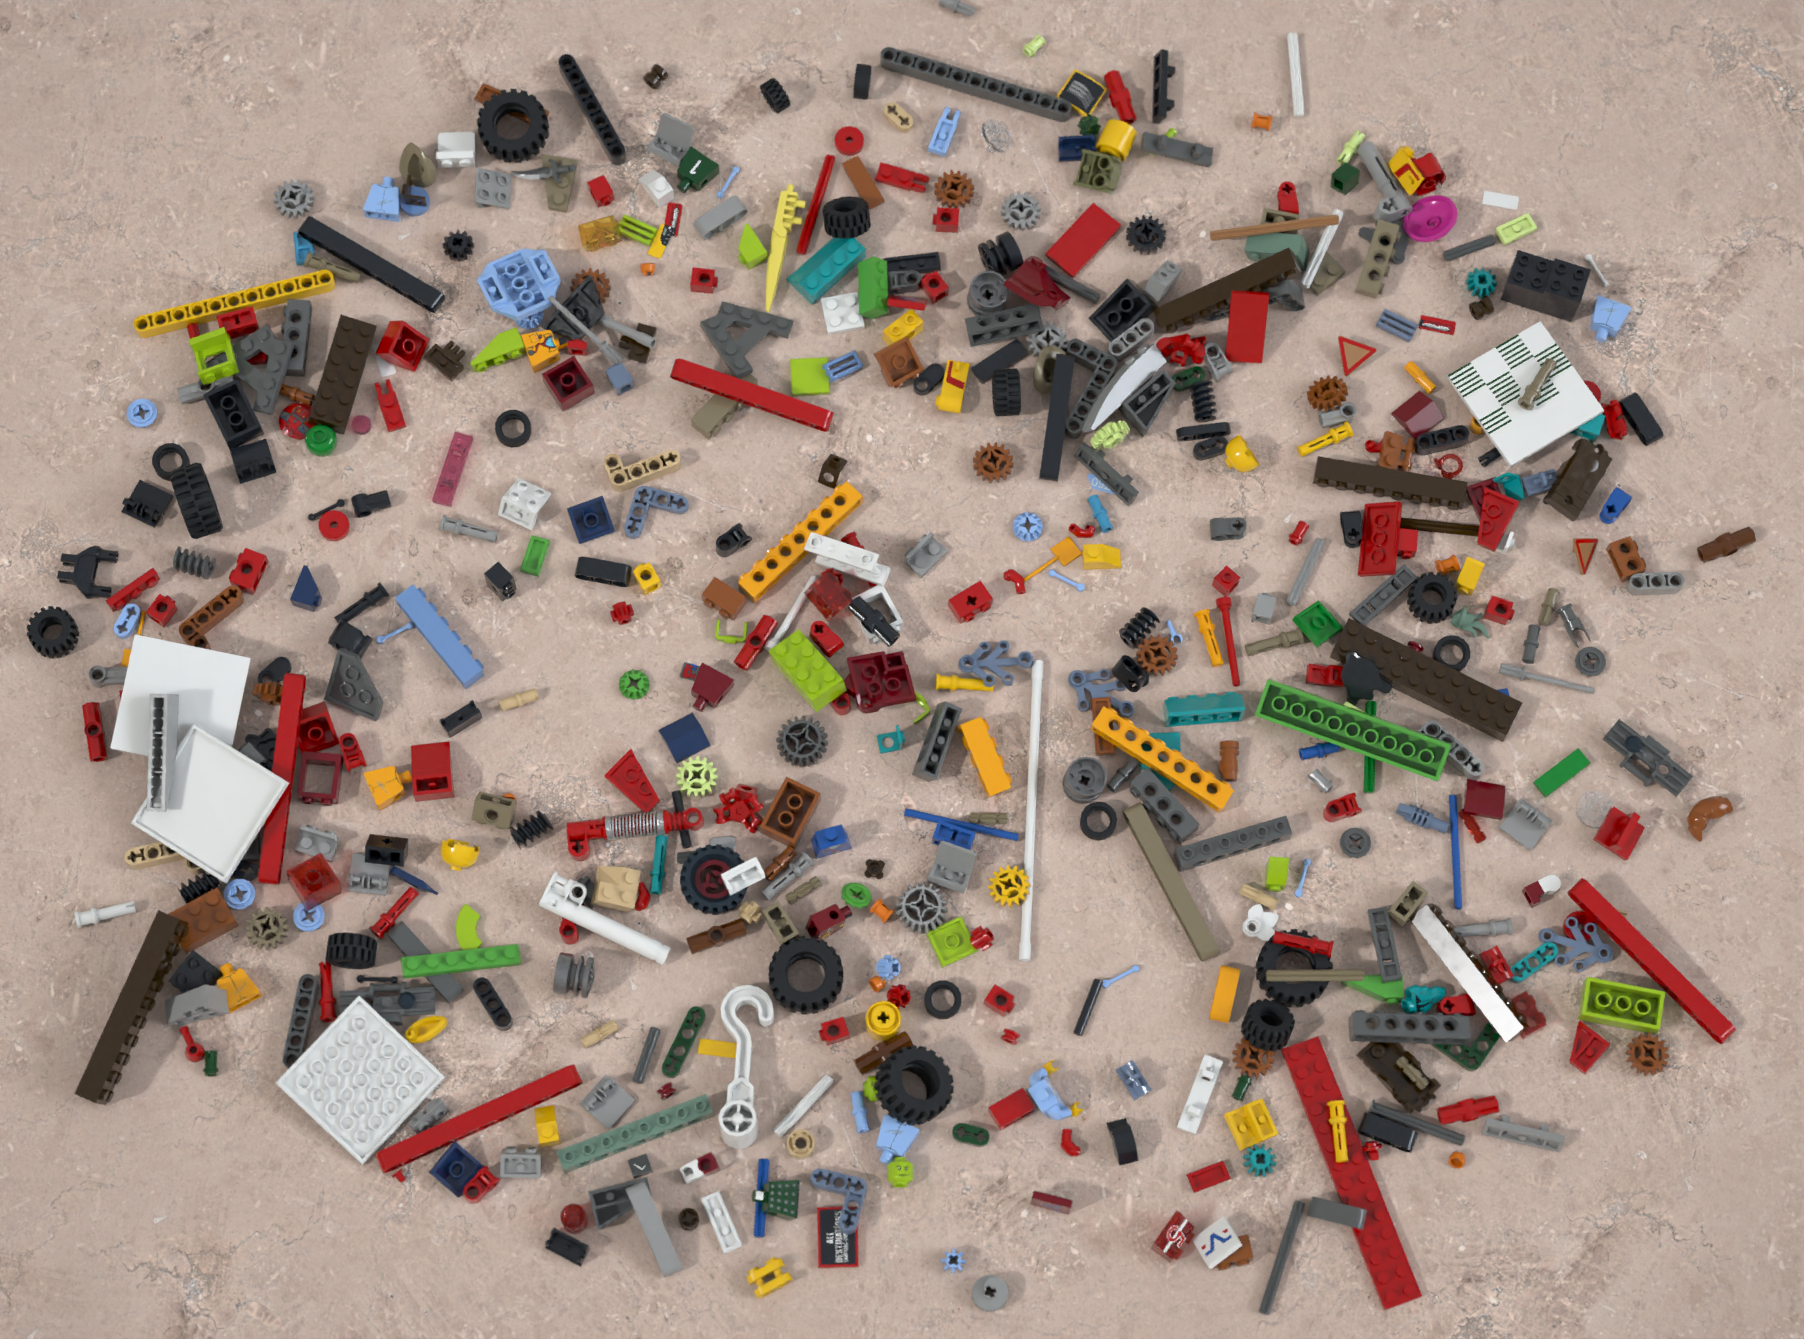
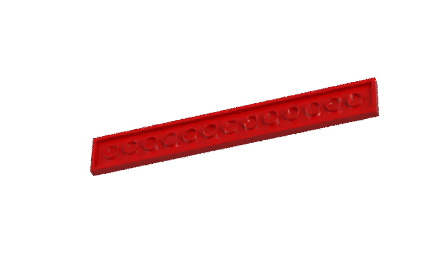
M1319 1036L1281 1049L1341 1203L1367 1210L1363 1230L1353 1227L1351 1229L1383 1310L1385 1311L1421 1298L1422 1294L1365 1151H1362L1363 1146L1346 1104L1343 1107L1344 1116L1347 1118L1344 1126L1348 1161L1336 1162L1333 1127L1329 1123L1331 1117L1330 1107L1327 1106V1102L1344 1101ZM1339 1134V1142H1340V1150H1341V1139H1340V1134Z

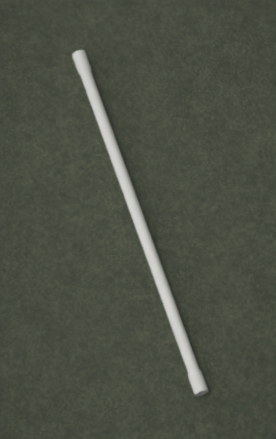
M1033 660L1032 698L1024 852V876L1028 875L1029 880L1027 882L1031 884V887L1027 888L1030 895L1025 894L1026 901H1022L1021 940L1019 944V961L1029 962L1031 958L1033 868L1041 689L1044 662L1041 660Z

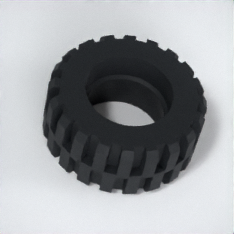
M506 89L500 91L501 94L499 95L494 93L491 95L490 101L486 100L483 103L484 109L480 108L478 113L477 130L483 145L490 154H494L496 159L501 160L503 158L507 163H510L511 160H515V163H521V159L524 158L526 161L530 160V155L534 154L536 156L540 153L539 148H544L546 144L545 139L549 137V122L543 105L540 101H537L534 95H528L527 91L521 90L519 93L517 89H511V92H506ZM513 112L528 116L530 127L522 137L508 140L498 135L496 126L503 116Z
M196 462L172 470L169 474L191 538L199 539L220 532L223 529L222 520L202 464Z
M1291 929L1290 932H1287L1286 930L1280 931L1282 933L1312 939L1311 936L1307 935L1308 931L1303 930L1302 933L1297 932V929ZM1273 935L1263 945L1256 962V979L1260 982L1259 987L1261 990L1266 991L1265 995L1269 999L1272 997L1277 1003H1284L1285 1007H1291L1292 1005L1303 1007L1306 1003L1308 1005L1313 1003L1316 998L1318 999L1322 995L1329 981H1307L1304 984L1293 985L1285 981H1267L1266 972L1267 970H1276L1277 959L1287 952H1296L1305 956L1309 960L1312 970H1332L1333 963L1330 962L1331 957L1329 958L1327 955L1319 953L1311 954L1309 950L1273 943Z
M799 936L800 939L798 940L792 938L788 940V944L785 945L783 943L779 947V951L773 954L772 962L769 964V985L776 1000L780 1001V1005L784 1008L788 1007L794 1013L799 1011L803 1015H807V1012L815 1014L820 1009H827L830 1003L836 1001L837 995L842 990L843 966L840 956L836 954V950L832 946L829 947L826 941H818L817 937L811 936V939ZM801 959L814 960L821 964L824 969L825 977L822 985L810 992L798 991L788 981L787 974L790 966Z
M909 1045L908 1047L900 1048L879 1066V1071L875 1075V1080L877 1081L874 1083V1089L878 1090L876 1097L877 1100L882 1102L880 1106L883 1110L886 1109L889 1112L888 1115L891 1118L896 1117L897 1121L902 1124L906 1121L907 1125L914 1126L916 1123L921 1125L931 1121L947 1107L952 1099L951 1094L954 1092V1086L951 1085L954 1080L953 1076L949 1075V1071H951L949 1066H945L943 1063L944 1059L941 1056L937 1057L935 1051H927V1048L924 1046L917 1048L916 1045ZM902 1071L913 1072L922 1079L927 1090L926 1100L914 1098L905 1090L901 1078Z

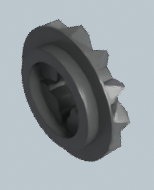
M1585 647L1576 655V668L1581 674L1588 677L1597 676L1603 672L1606 666L1605 656L1597 648ZM1587 657L1590 660L1595 661L1593 663V668L1590 666V664H1585L1587 662Z
M1350 828L1342 834L1340 847L1343 853L1350 858L1358 859L1365 856L1370 850L1371 839L1364 830ZM1351 839L1354 841L1361 839L1358 844L1359 848L1356 846L1350 848L1352 844Z

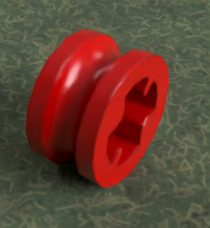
M1005 1028L1001 1039L1009 1044L1017 1045L1016 1039L1020 1038V1034Z

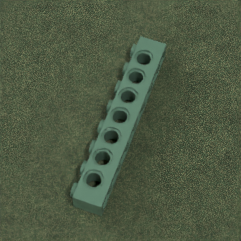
M704 1094L556 1152L564 1174L712 1118L714 1117L713 1110L707 1095Z

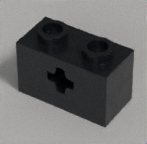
M499 562L484 573L487 586L502 602L506 598L510 599L515 594L517 588L514 577Z
M369 835L365 845V863L404 867L408 856V838Z

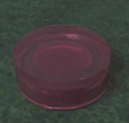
M365 415L356 416L352 421L354 432L359 435L367 434L371 430L370 419Z

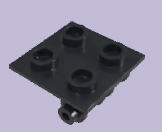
M266 439L230 449L240 484L277 473Z
M139 480L130 497L123 500L122 504L125 506L121 512L155 528L173 495Z
M192 950L168 981L176 989L185 993L205 984L214 986L223 974L201 955Z

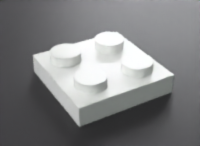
M857 292L821 298L828 335L864 329L863 317L859 315Z

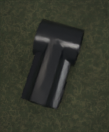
M387 490L369 495L361 493L351 498L357 518L366 517L372 514L373 511L391 507Z

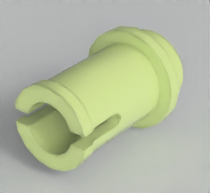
M1036 35L1029 44L1024 45L1023 53L1027 57L1034 56L1035 52L1045 44L1044 38Z

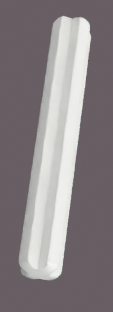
M826 1074L774 1128V1132L779 1137H782L832 1085L833 1079Z

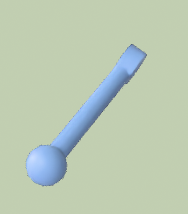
M733 167V172L722 190L717 193L718 198L722 199L724 197V192L735 174L739 172V167Z
M1053 569L1048 572L1049 576H1055L1077 587V590L1080 592L1085 588L1084 584H1077L1057 574Z
M408 622L406 626L385 636H378L376 640L379 644H382L386 639L404 630L413 629L414 624Z
M1310 859L1303 861V872L1298 889L1295 891V896L1298 898L1303 893L1301 890L1307 868L1311 864Z
M1133 965L1130 970L1110 980H1104L1102 986L1108 988L1111 983L1132 972H1138L1139 966Z

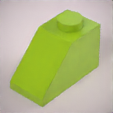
M748 223L745 224L737 257L741 265H745L750 270L767 260V251Z
M1269 856L1265 866V889H1269L1270 892H1281V890L1285 889L1289 858Z

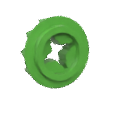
M632 669L625 672L619 681V689L622 695L633 700L645 696L650 686L647 675L641 670ZM630 678L633 681H639L637 683L638 689L634 686L629 687L631 685Z
M848 883L841 890V899L845 900V904H850L852 908L855 906L859 910L862 907L867 908L871 902L872 895L862 884Z

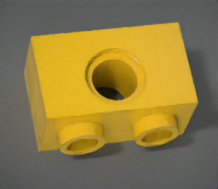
M910 309L883 330V340L888 346L905 336H908L909 340H911L923 331V320L913 309Z

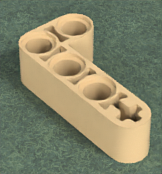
M668 450L623 467L619 456L611 453L605 456L604 467L612 488L616 492H623L676 472L681 467V458L676 450ZM611 462L617 463L615 467L608 466ZM653 465L659 466L657 470L650 469ZM635 472L642 473L639 477L633 476V473ZM621 478L624 480L620 484L615 483L616 479Z
M161 842L131 848L124 855L126 863L133 870L185 859L186 866L192 874L201 875L203 871L205 872L201 867L192 868L193 862L179 853L169 854L171 848ZM158 851L156 858H150L152 852ZM134 856L138 857L136 858V862H132V860H134Z

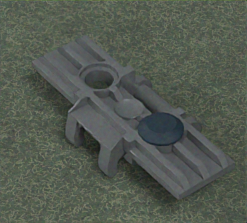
M1620 719L1603 738L1606 743L1625 757L1619 766L1626 768L1640 779L1645 787L1652 780H1655L1677 797L1693 777L1670 759L1671 757L1668 755L1670 751L1650 735L1647 738L1639 735ZM1630 758L1635 761L1637 758L1649 767L1648 771L1652 775L1648 777L1628 760ZM1665 765L1668 768V773L1661 774L1658 767Z
M402 981L401 984L375 985L370 983L369 990L340 991V1015L358 996L363 1000L371 999L373 1001L372 1008L387 1022H396V1025H403L402 1016L435 1014V987L407 988L406 981ZM401 991L400 996L375 997V992Z

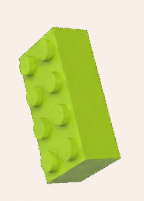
M800 629L768 650L772 663L815 712H818L847 691L842 677Z
M1587 977L1582 985L1577 1020L1655 1035L1661 1026L1665 992Z

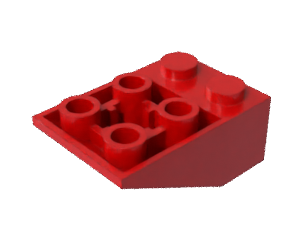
M450 741L411 745L412 785L415 801L455 798Z

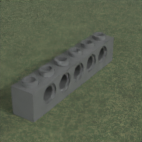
M1282 816L1175 848L1174 857L1179 871L1182 872L1289 840L1292 836V830L1287 816Z
M1357 1010L1352 1012L1348 1018L1349 1041L1466 1045L1471 1039L1469 1016H1463L1462 1014L1447 1016L1443 1013H1434L1432 1015H1424L1422 1012L1405 1014L1401 1011L1391 1014L1385 1013V1011L1366 1013L1364 1010ZM1366 1023H1372L1374 1028H1369ZM1386 1023L1393 1025L1394 1029H1389ZM1405 1024H1410L1413 1030H1409ZM1425 1025H1430L1433 1030H1427ZM1444 1025L1450 1026L1452 1031H1447Z

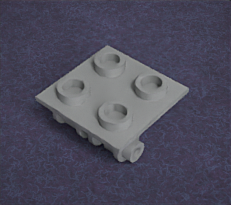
M476 167L474 202L477 204V207L483 208L487 204L510 209L511 174Z
M1520 798L1499 826V829L1531 851L1553 820Z
M353 853L350 873L346 881L348 883L347 891L386 896L390 865L365 863V854Z
M605 1075L579 1104L609 1130L634 1103L635 1099L616 1084L613 1078Z

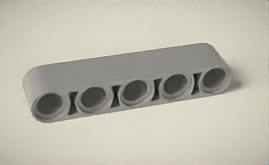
M642 1181L627 1188L626 1192L664 1278L682 1270L681 1263L645 1182Z

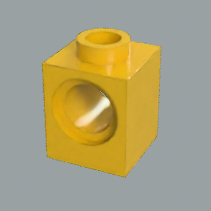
M650 562L638 565L633 571L634 578L644 595L661 587V581ZM646 574L651 576L649 580H643L641 577Z

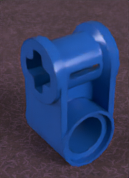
M1616 487L1600 512V520L1605 524L1615 522L1620 513L1630 503L1632 496Z

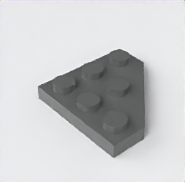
M340 648L336 655L324 700L377 721L384 703L359 655Z

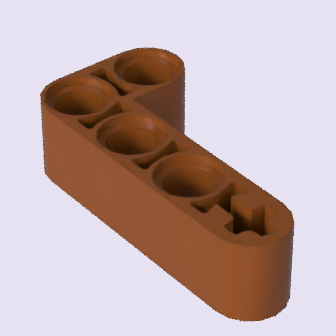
M234 585L227 587L179 626V633L183 641L187 645L194 647L204 643L205 646L203 648L211 650V646L204 635L243 604L244 596L240 588ZM217 606H224L221 611H214ZM202 618H208L206 623H199ZM187 630H193L192 634L184 635Z

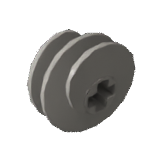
M995 1275L980 1277L972 1289V1299L975 1305L987 1312L1002 1308L1008 1298L1006 1282ZM987 1289L995 1291L992 1298L989 1295H985Z

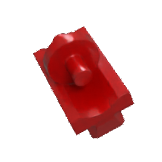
M1494 946L1479 954L1485 967L1490 971V976L1494 982L1496 981L1501 984L1514 977L1498 946Z

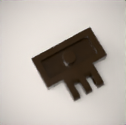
M638 323L636 329L654 338L657 332L656 327ZM622 335L620 340L624 342H619L618 346L630 350L628 359L646 364L651 349L628 336Z
M450 341L443 349L435 343L423 358L452 382L464 369V366L459 361L466 352L461 350L456 354L460 350L458 345L451 350L455 344L453 341Z

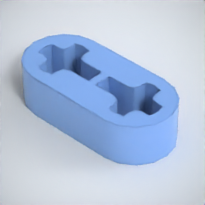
M136 604L126 605L114 625V632L120 639L129 638L141 618V610ZM135 609L136 615H131L130 617L128 612ZM126 624L127 631L121 633L119 628H123Z

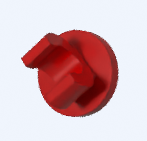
M1377 1141L1365 1142L1366 1146L1362 1147V1151H1368L1369 1160H1379L1377 1149L1382 1148V1144H1377Z

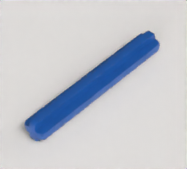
M759 1159L757 1190H762L763 1184L768 1183L769 1159ZM756 1202L754 1237L763 1238L765 1236L766 1214L761 1212V1203Z

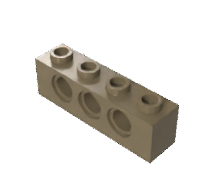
M1378 219L1355 293L1374 299L1377 298L1378 294L1382 295L1385 286L1382 280L1383 277L1388 276L1390 266H1387L1389 259L1393 260L1396 249H1393L1394 242H1399L1401 232L1398 230L1400 225ZM1387 239L1389 245H1381L1380 240ZM1381 256L1384 262L1377 263L1374 258ZM1375 273L1379 279L1371 280L1369 274Z

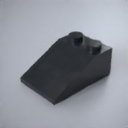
M1127 278L1089 319L1112 342L1138 321L1148 318L1154 312L1153 309L1158 306L1148 295L1143 293V290L1135 281Z

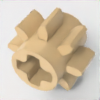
M752 900L748 904L744 901L739 907L741 913L738 916L748 925L752 921L757 924L762 918L760 914L762 911L761 907Z

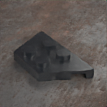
M588 275L562 304L589 330L605 315L594 278L591 275ZM559 309L541 326L545 330H551L572 339L582 340L586 335Z

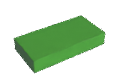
M531 535L520 568L521 572L539 577L550 540Z

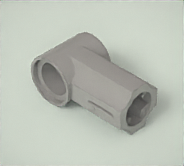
M1345 402L1341 407H1335V410L1331 408L1328 412L1325 410L1318 412L1320 425L1322 428H1327L1346 421L1350 424L1354 421L1357 407L1352 402ZM1343 411H1349L1352 415H1345Z
M98 665L93 666L89 670V678L92 685L96 688H102L106 685H124L128 667L104 668ZM97 674L103 675L101 679H94V676Z

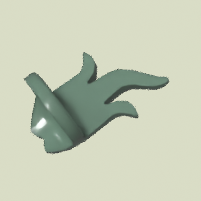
M1463 606L1462 610L1452 614L1453 619L1450 623L1454 627L1471 632L1474 638L1477 636L1475 629H1479L1485 638H1490L1485 626L1481 622L1476 621L1481 618L1482 612L1478 615L1467 613V606Z

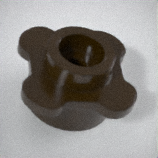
M868 859L866 861L867 869L864 872L865 877L882 879V869L885 863L882 860Z

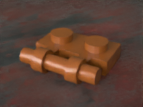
M1390 431L1384 432L1377 466L1395 470L1400 467L1402 468L1401 471L1409 472L1413 464L1411 459L1416 450L1414 446L1416 440L1408 438L1406 445L1403 444L1404 436ZM1401 451L1405 452L1404 460L1399 459Z

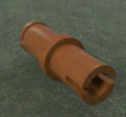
M282 383L280 395L290 398L291 401H299L312 406L314 402L310 399L315 400V394H310L300 390L299 387H291Z
M787 846L778 857L772 859L773 862L764 870L766 880L770 882L797 855L792 847Z

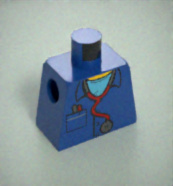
M843 825L816 831L811 839L816 859L852 849L847 831Z

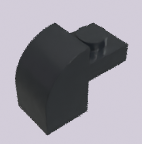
M1126 1118L1108 1122L1107 1129L1113 1142L1114 1154L1119 1166L1139 1161L1132 1129L1128 1125Z

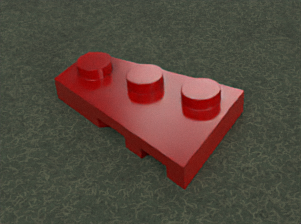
M1485 487L1477 545L1493 552L1496 551L1519 506V501Z

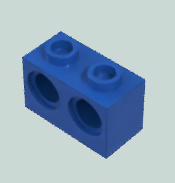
M939 820L932 837V844L939 846L941 841H945L971 850L976 832Z

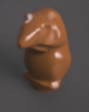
M1713 796L1699 801L1692 808L1687 817L1688 830L1696 840L1702 841V830H1705L1710 819H1719L1733 811L1729 799L1726 797L1722 798V796Z

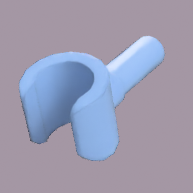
M1171 620L1166 621L1172 636L1170 642H1174L1173 637H1177L1181 643L1183 640L1182 636L1176 633Z

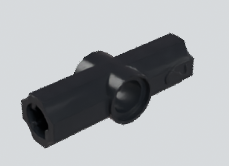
M860 596L851 601L848 609L861 621V624L869 633L875 634L888 647L897 641L900 634L887 622L879 610L873 609Z

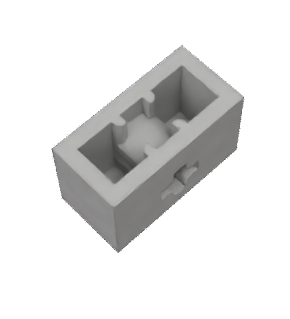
M1166 260L1151 275L1143 293L1159 302L1175 286L1182 269Z

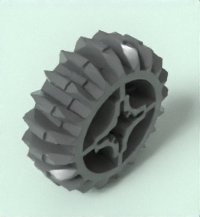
M796 716L794 717L795 722L788 719L787 723L789 726L782 724L783 730L778 731L780 737L776 738V742L780 744L777 745V750H781L780 756H785V762L792 760V766L799 762V767L801 768L803 766L802 763L806 762V766L809 767L810 761L816 764V757L822 759V753H826L827 749L824 746L828 745V741L824 739L828 738V735L823 733L825 731L824 726L819 727V721L813 724V718L810 717L806 721L805 716H802V720L799 721ZM803 729L800 733L791 734L794 730ZM810 731L817 736L818 744L809 738ZM805 736V743L803 742L799 747V740L801 741ZM786 740H790L796 746L795 752L788 748ZM804 750L812 751L808 754L801 755Z

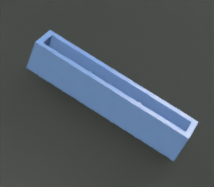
M411 585L395 597L397 605L463 687L467 689L484 676L482 670L484 666L478 659L474 660L472 658V651L466 644L463 646L459 640L461 638L455 630L451 632L447 627L449 626L448 621L443 616L439 617L436 613L438 610L432 602L428 603L426 601V595L420 587L417 589L414 585Z

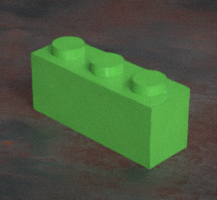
M873 256L858 263L859 315L870 319L888 313L887 261Z

